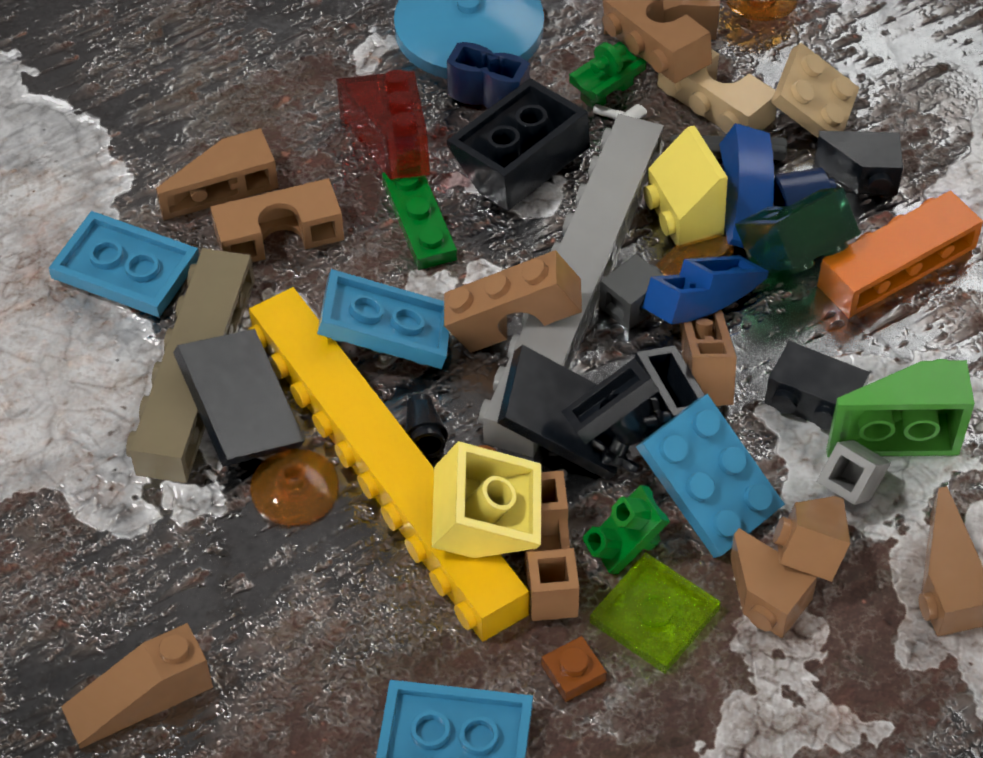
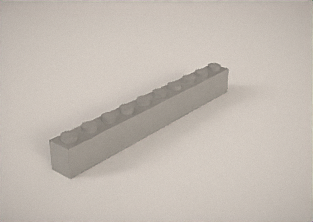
M618 114L612 129L606 128L604 130L600 144L601 154L600 156L594 155L592 157L588 170L589 181L587 184L581 183L575 200L577 208L574 213L568 212L562 230L564 237L561 242L556 241L551 252L556 250L581 278L582 312L546 326L535 316L523 313V329L521 334L513 335L507 354L509 361L506 367L500 366L498 368L493 383V391H495L491 400H484L479 412L478 424L483 425L484 444L534 457L538 444L497 423L514 350L523 344L565 368L571 369L600 300V281L609 275L614 267L643 198L644 186L648 185V168L662 153L664 125Z

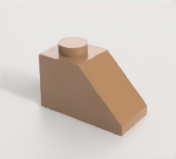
M831 496L795 502L788 518L781 517L774 532L773 543L778 545L779 564L831 582L833 581L851 544L843 498Z
M739 528L734 533L730 561L742 612L757 628L763 631H771L780 638H783L812 601L818 577L779 564L778 551Z

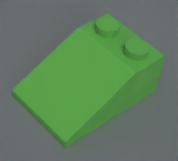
M936 359L933 361H920L838 397L826 448L827 457H830L837 442L849 440L858 442L880 456H959L975 405L967 360Z

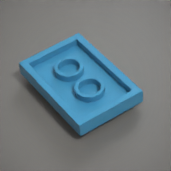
M91 211L49 266L51 279L160 318L187 279L191 264H197L200 255L196 247Z
M330 270L321 309L318 335L329 337L335 341L368 348L378 353H386L411 360L417 364L442 369L447 357L449 331L444 327V301L337 270Z
M708 394L699 397L636 446L713 558L722 556L732 548L734 533L739 528L749 534L785 505Z
M390 680L376 758H526L533 695Z

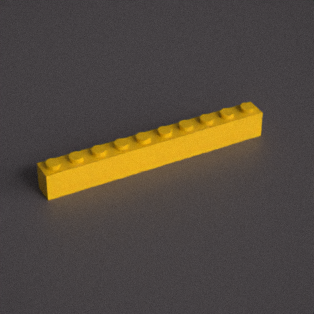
M294 287L289 288L249 308L252 326L248 330H256L264 350L269 355V361L276 376L279 379L286 378L296 403L300 408L307 406L313 414L312 420L319 434L323 438L329 436L335 444V452L345 468L352 467L357 473L358 483L368 499L375 498L380 504L382 516L388 527L392 531L398 529L404 536L408 553L416 563L423 562L430 571L431 583L438 594L442 597L448 595L454 603V611L461 625L466 630L472 628L480 640L484 642L529 616V590L501 554L472 558L432 548L433 466L337 342L329 337L317 334L319 319Z

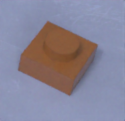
M582 636L541 656L542 668L565 702L606 681V670Z

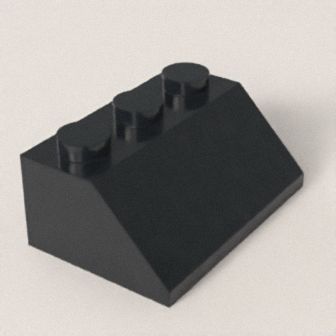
M529 78L447 140V146L477 191L509 211L590 148L588 111Z

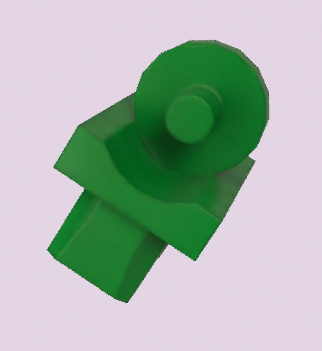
M620 41L615 45L603 42L595 48V58L569 74V83L581 91V100L593 109L595 104L602 106L606 104V96L613 91H625L634 85V77L646 70L647 62L641 57L634 56Z
M640 485L629 497L621 496L612 506L611 516L600 527L592 526L583 536V541L593 557L601 558L610 574H619L643 549L653 550L659 544V533L670 523V520L655 503L650 487Z

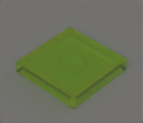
M645 552L590 614V623L666 674L720 610L721 601Z

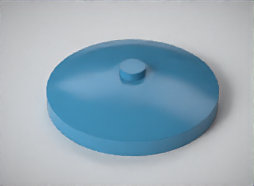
M399 0L394 13L395 37L400 50L411 63L427 73L447 79V59L456 44L460 42L475 43L488 48L493 53H509L528 61L539 48L543 38L544 11L540 0Z

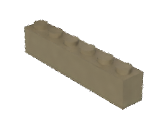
M202 248L197 264H191L187 277V292L185 296L181 295L177 301L174 328H168L165 334L162 361H157L153 367L152 389L149 396H143L140 403L139 425L136 431L130 432L127 439L126 454L132 459L136 476L180 483L188 482L205 431V425L173 352L177 345L238 332L255 283L251 255Z

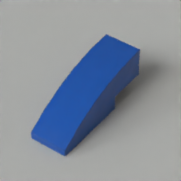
M735 123L719 144L724 172L728 177L725 212L727 242L733 246L764 253L768 247L774 201V164L770 133Z
M740 255L684 259L679 275L651 276L642 308L671 325L690 322L711 315L739 300L766 280L769 271Z

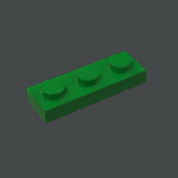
M420 163L382 173L383 186L417 269L422 270L456 261V246Z

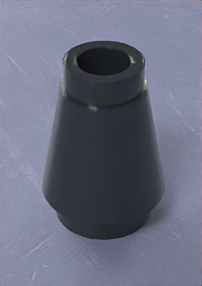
M416 394L410 397L407 401L405 431L426 458L435 457L444 450L448 440V432L430 396Z

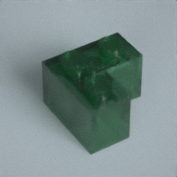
M843 188L820 189L789 206L766 207L735 223L749 261L764 269H769L771 273L790 270L792 274L808 270L815 265V258L823 254L829 256L845 250L848 247L847 241L861 234Z

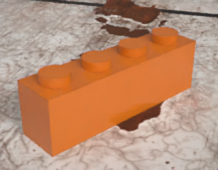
M951 190L937 198H929L915 210L905 215L901 214L894 217L887 225L874 232L864 233L854 243L843 249H835L829 252L822 259L817 287L849 319L975 249L983 220Z

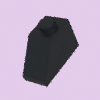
M819 131L815 164L822 167L824 171L856 194L897 195L903 172L900 132Z

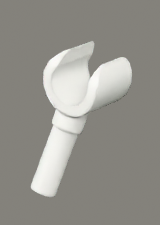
M595 104L593 113L616 120L618 114L640 119L647 114V110L639 104L634 105L626 112Z

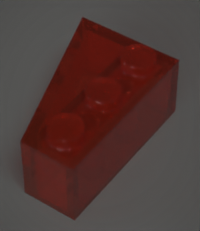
M392 70L386 74L336 79L340 119L344 124L349 123L352 126L355 137L359 142L364 141L371 157L389 179L430 175L427 130L415 72Z

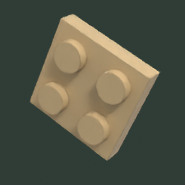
M799 43L790 52L771 103L818 138L819 131L845 130L859 87L824 61L818 54L814 53L804 44Z

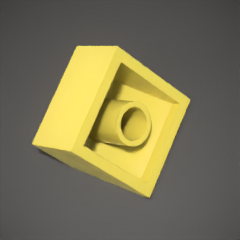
M695 125L687 127L648 168V185L644 186L643 189L648 208L650 210L655 209L664 235L671 236L678 250L724 238L728 177Z
M458 441L434 467L432 548L472 558L537 549L541 545V463Z

